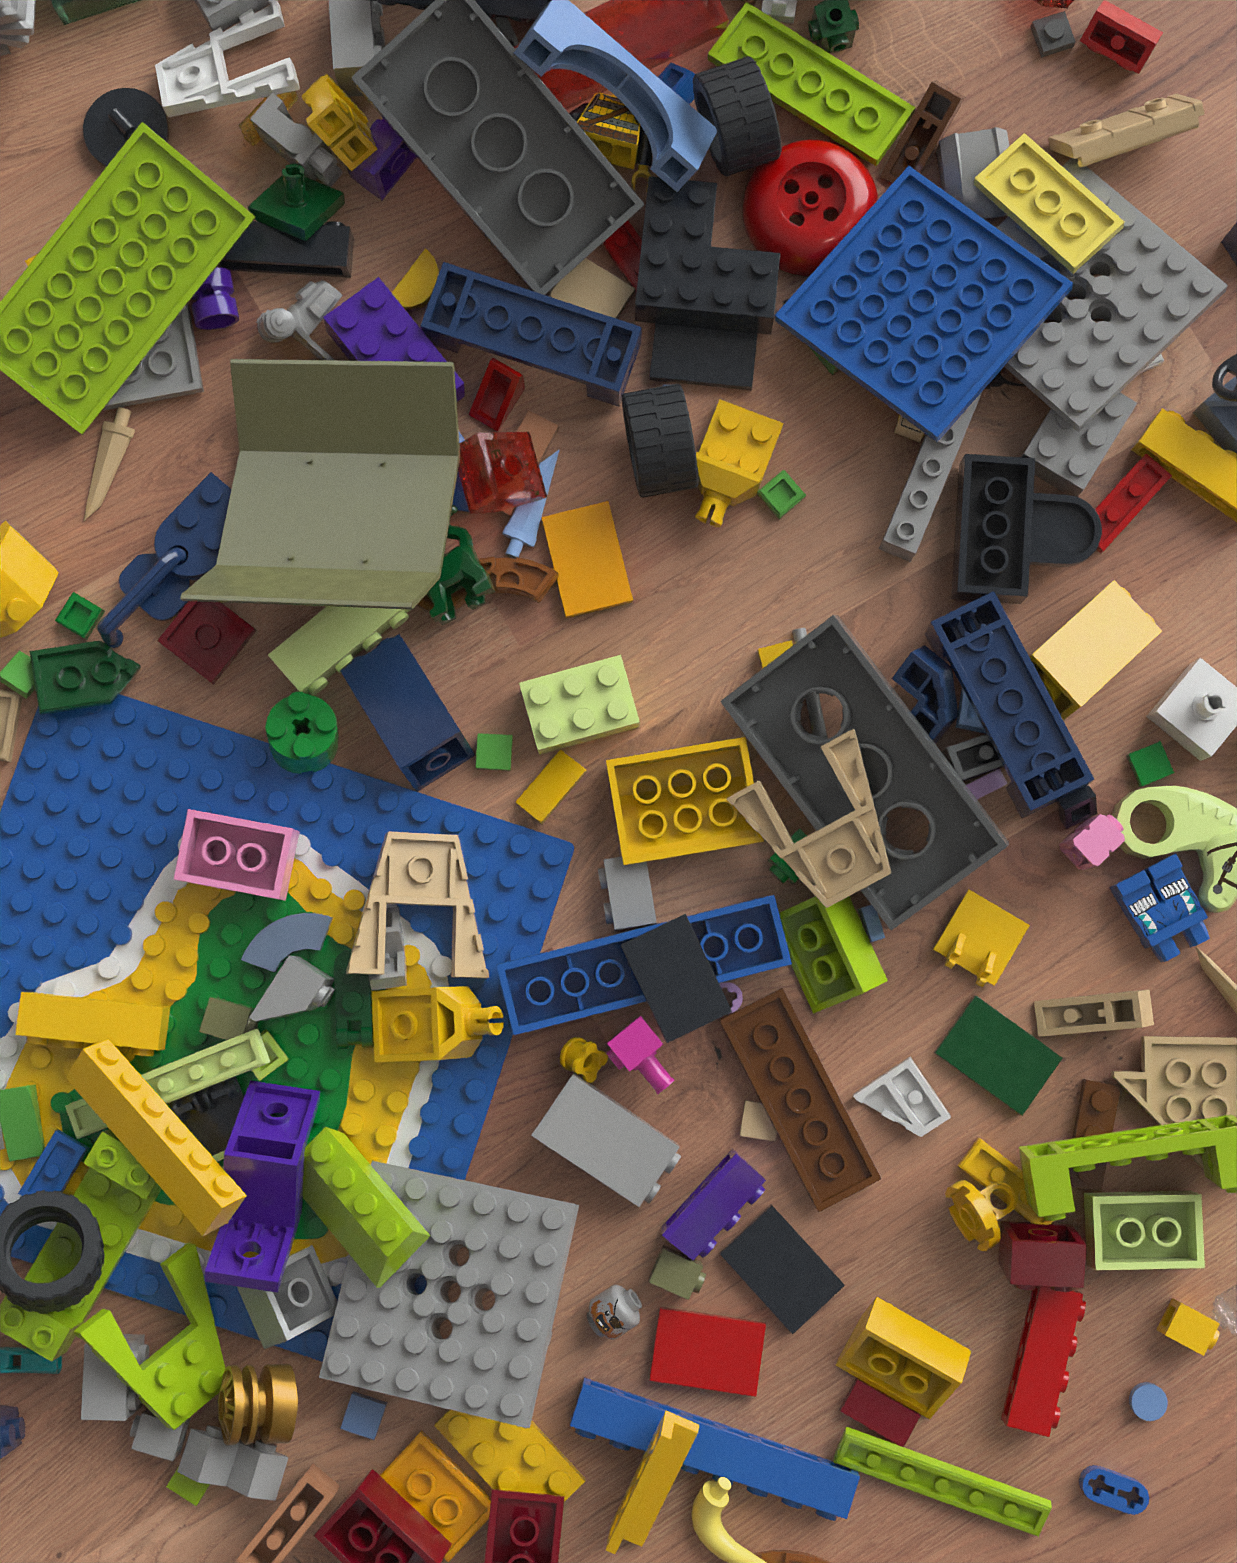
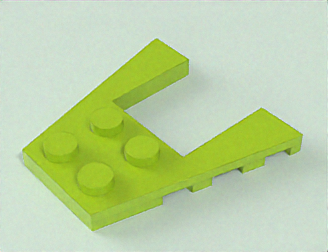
M191 1243L185 1244L160 1264L191 1324L142 1364L139 1365L110 1310L101 1309L73 1331L78 1338L82 1339L92 1349V1352L102 1362L106 1363L117 1374L116 1377L124 1385L129 1386L139 1396L138 1399L167 1428L172 1430L178 1428L220 1392L225 1370L197 1247Z

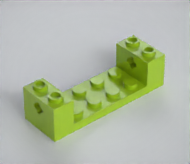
M1230 1114L1020 1146L1019 1154L1027 1203L1038 1217L1044 1216L1046 1221L1066 1218V1213L1075 1212L1068 1168L1073 1167V1171L1076 1172L1089 1171L1096 1168L1095 1164L1109 1162L1110 1166H1123L1131 1164V1158L1146 1156V1160L1150 1161L1168 1158L1169 1152L1182 1151L1183 1155L1201 1154L1205 1177L1221 1189H1226L1227 1193H1237V1117Z
M110 1129L101 1132L85 1159L84 1164L90 1168L73 1195L82 1204H86L91 1210L93 1217H96L103 1240L104 1264L102 1265V1274L99 1281L97 1280L93 1286L94 1289L75 1306L72 1305L60 1312H48V1314L23 1310L22 1307L11 1303L7 1296H5L0 1304V1332L51 1362L68 1351L76 1337L73 1331L85 1322L161 1191V1187ZM57 1222L24 1280L33 1283H50L69 1274L78 1264L82 1254V1242L78 1233L72 1227Z

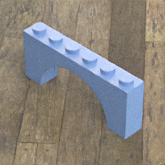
M551 0L539 14L514 51V54L540 76L552 69H568L586 75L612 92L633 113L648 137L653 154L650 170L678 192L699 169L717 133L716 127L569 0Z

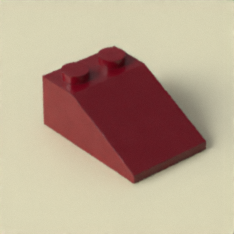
M492 1489L484 1563H558L565 1496Z

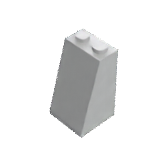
M573 1073L531 1135L638 1207H640L644 1200L647 1203L653 1200L661 1185L656 1183L663 1171L670 1174L681 1158V1155L676 1153L680 1148L679 1144L591 1083L584 1081L576 1073Z

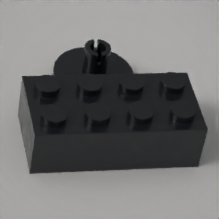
M965 454L959 463L951 599L974 601L994 591L1000 603L1021 604L1028 597L1030 565L1071 567L1084 562L1095 552L1102 536V525L1099 515L1088 502L1079 497L1034 493L1035 458Z

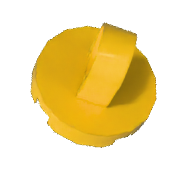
M961 1180L949 1186L945 1192L946 1198L952 1197L954 1205L948 1208L956 1226L969 1242L976 1239L980 1243L977 1248L980 1251H987L999 1243L1001 1234L997 1221L1014 1210L1017 1204L1016 1193L1010 1185L998 1182L979 1192L971 1183ZM993 1191H1000L1006 1196L1007 1207L1000 1210L992 1205L990 1195Z

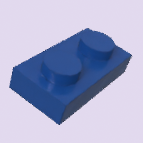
M56 1130L18 1194L23 1196L42 1190L63 1192L89 1147L64 1132Z

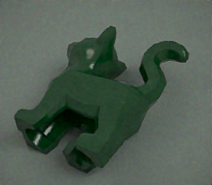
M452 505L451 516L458 511L455 505ZM450 524L447 538L458 540L459 546L444 555L440 579L426 594L434 604L429 613L433 620L439 622L442 626L456 619V609L451 597L452 593L465 588L467 595L464 600L472 610L486 604L485 594L495 593L490 576L481 566L473 547L472 536L466 528Z

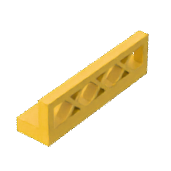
M665 1410L610 1525L606 1551L616 1554L623 1539L641 1547L643 1546L698 1434V1424Z

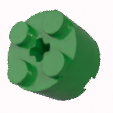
M297 691L280 700L271 709L267 717L265 729L273 759L279 766L289 772L302 774V772L320 771L331 763L338 751L339 736L335 714L324 700Z

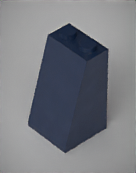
M400 634L393 638L384 639L377 645V648L364 656L355 657L348 666L340 670L399 769L416 792L476 756Z

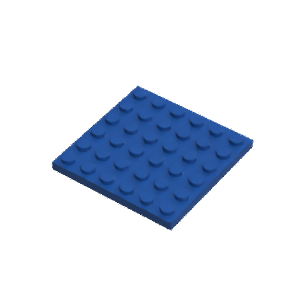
M908 166L775 314V321L934 441L938 442L1072 290L1073 282Z

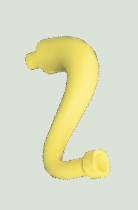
M720 1477L717 1482L713 1480L705 1482L693 1502L691 1512L693 1527L699 1540L710 1552L726 1563H767L738 1544L727 1533L722 1524L721 1513L729 1502L728 1491L731 1488L730 1481L725 1477Z

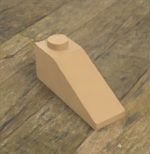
M1149 989L1034 1001L1038 1037L1143 1028L1154 1025Z

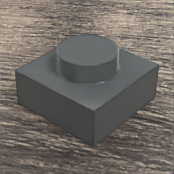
M1065 11L1034 20L1030 26L1041 58L1073 48L1076 41Z

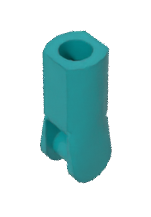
M0 1347V1373L59 1374L61 1372L63 1355L51 1362L29 1348ZM14 1355H21V1366H13Z

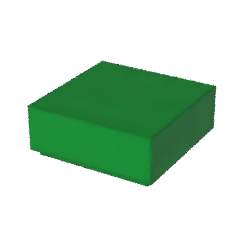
M73 592L55 621L88 640L105 611Z
M1161 741L1126 755L1139 787L1174 774Z

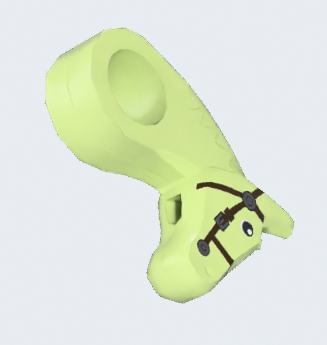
M1182 786L1147 787L1128 793L1115 805L1112 816L1124 828L1121 833L1124 835L1125 841L1119 847L1126 854L1146 859L1174 852L1196 851L1203 872V882L1198 895L1200 905L1209 912L1214 913L1228 911L1237 899V808L1217 797ZM1140 803H1149L1158 807L1165 816L1166 831L1162 839L1155 844L1139 840L1132 832L1130 825L1131 813Z

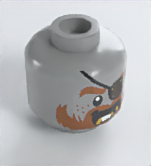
M613 1285L590 1300L587 1320L599 1337L605 1336L614 1340L639 1324V1309L642 1307V1304L632 1289L626 1290L622 1286Z

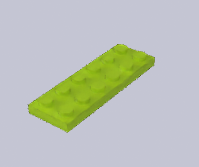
M748 2L743 5L708 53V61L716 66H721L747 56L754 59L761 70L774 103L874 166L878 165L915 113L916 107Z

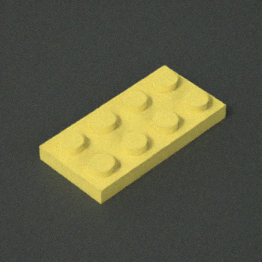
M1025 133L974 178V185L1072 274L1124 227L1125 221Z

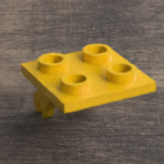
M968 889L933 950L946 957L945 966L952 969L955 964H958L976 975V984L978 986L984 987L986 982L995 986L1030 925Z

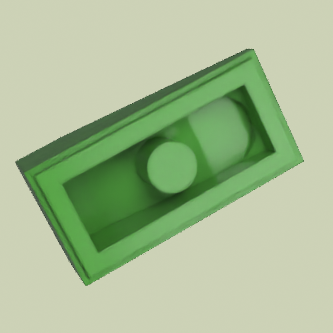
M36 1084L0 1090V1123L9 1161L41 1156L45 1149Z

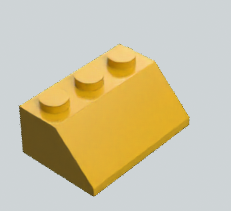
M876 1297L859 1319L836 1362V1366L924 1417L931 1419L962 1384L971 1350L927 1326L922 1321L899 1310L892 1304Z

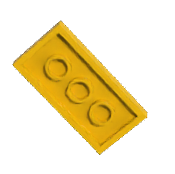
M449 1409L434 1425L492 1489L565 1496V1502L586 1480L533 1421H531L530 1428H524Z

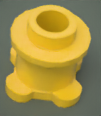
M580 1037L568 1040L560 1054L562 1067L570 1072L573 1071L576 1074L583 1075V1080L587 1083H592L596 1080L598 1071L608 1060L606 1052L599 1051L595 1043L586 1042V1040Z

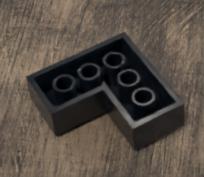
M649 176L635 302V322L771 335L775 315L780 253L711 247L717 183L688 180L676 192L660 177Z

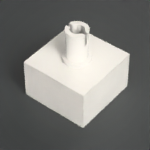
M1199 658L1188 665L1146 717L1197 759L1202 761L1211 757L1237 726V687L1203 659Z

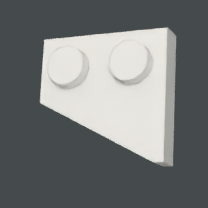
M908 1057L853 1094L858 1102L870 1106L880 1112L881 1115L893 1122H898L905 1126L907 1130L920 1137L951 1118V1115L911 1057Z

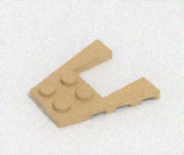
M854 729L821 746L855 811L794 843L760 781L727 798L728 802L735 806L752 828L759 832L771 845L776 854L783 858L795 871L799 879L826 908L891 874Z
M390 831L385 834L346 974L384 975L386 904L453 907L451 977L489 978V971L486 969L482 952L484 948L481 935L478 934L475 921L473 899H470L466 881L468 877L458 835Z

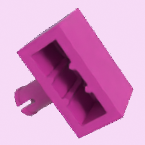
M641 1015L607 1042L611 1049L606 1054L619 1070L625 1066L629 1072L638 1069L654 1088L657 1095L675 1081L654 1056L657 1054L656 1050L663 1043Z

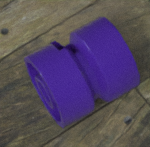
M216 267L191 298L196 301L192 305V312L197 328L206 330L221 329L232 326L239 321L236 300L230 297L234 293L230 270Z

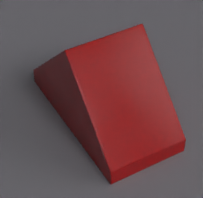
M492 358L468 415L498 432L525 390L523 374Z

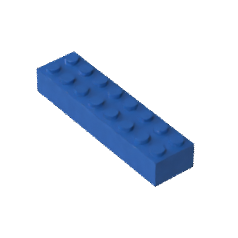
M768 895L687 916L718 983L792 964L775 895ZM668 921L496 964L513 1035L646 1002L620 944Z

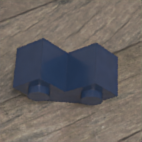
M924 645L909 654L891 679L918 700L911 713L936 744L959 715L952 667Z

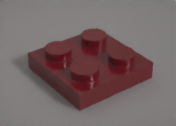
M188 601L157 641L214 685L257 630L221 602Z

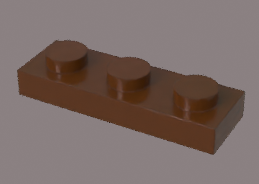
M1083 1079L1072 1138L1113 1132L1121 1087ZM1107 1162L1095 1164L1096 1168L1089 1171L1076 1172L1073 1171V1167L1068 1168L1071 1186L1102 1192Z

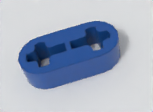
M1097 1465L1088 1466L1080 1474V1489L1094 1502L1132 1515L1143 1512L1149 1504L1147 1489L1142 1483L1132 1477ZM1098 1475H1101V1480L1109 1485L1110 1489L1106 1490L1098 1487L1093 1492V1488L1088 1482L1090 1479L1096 1480ZM1135 1487V1492L1139 1495L1138 1501L1131 1500L1130 1504L1127 1505V1500L1122 1495L1117 1494L1118 1490L1131 1492L1132 1488Z

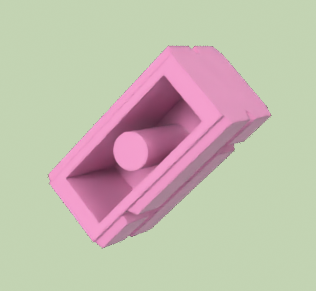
M1099 814L1080 824L1074 830V833L1070 834L1059 844L1060 850L1078 869L1086 870L1099 866L1109 856V852H1114L1125 841L1124 835L1121 833L1124 828L1112 815L1108 814L1105 816Z

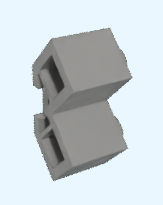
M207 1425L206 1431L190 1430L178 1473L199 1483L226 1486L246 1497L276 1501L289 1457L276 1452L277 1445L264 1444L261 1440H256L255 1444L244 1445L241 1439H239L236 1445H226L223 1442L221 1428Z

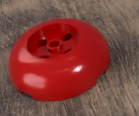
M823 140L792 142L782 146L779 159L757 166L752 173L743 198L742 213L744 227L756 251L780 253V270L795 275L810 276L877 202L878 193L869 170L857 156L844 147ZM823 179H828L833 184L830 188L826 189L820 187L818 183ZM790 185L795 188L799 187V190L794 194H789L785 191L784 187ZM812 200L815 204H808L806 201ZM826 210H835L838 217L834 221L826 220L823 216ZM797 214L804 223L801 226H797L789 221L790 217Z

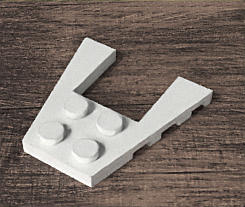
M268 0L270 5L255 14L252 9L238 16L241 21L240 23L224 32L219 27L209 33L210 40L195 48L192 43L155 65L162 107L168 117L268 97L271 93L277 95L300 89L296 70L290 57L229 81L223 55L224 50L285 27L281 7L277 0Z

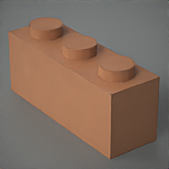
M312 1463L236 1560L239 1563H281L332 1500L340 1485Z

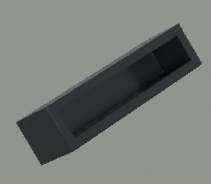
M253 221L217 267L230 271L351 278L354 237L350 226L336 221L326 222L306 241L259 221Z

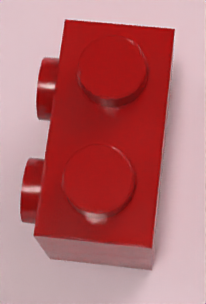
M1104 0L1093 15L1080 42L1087 45L1091 51L1116 61L1123 69L1139 74L1163 32Z

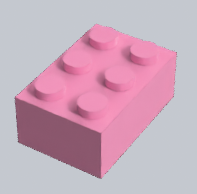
M188 809L174 880L286 901L300 832L292 828Z

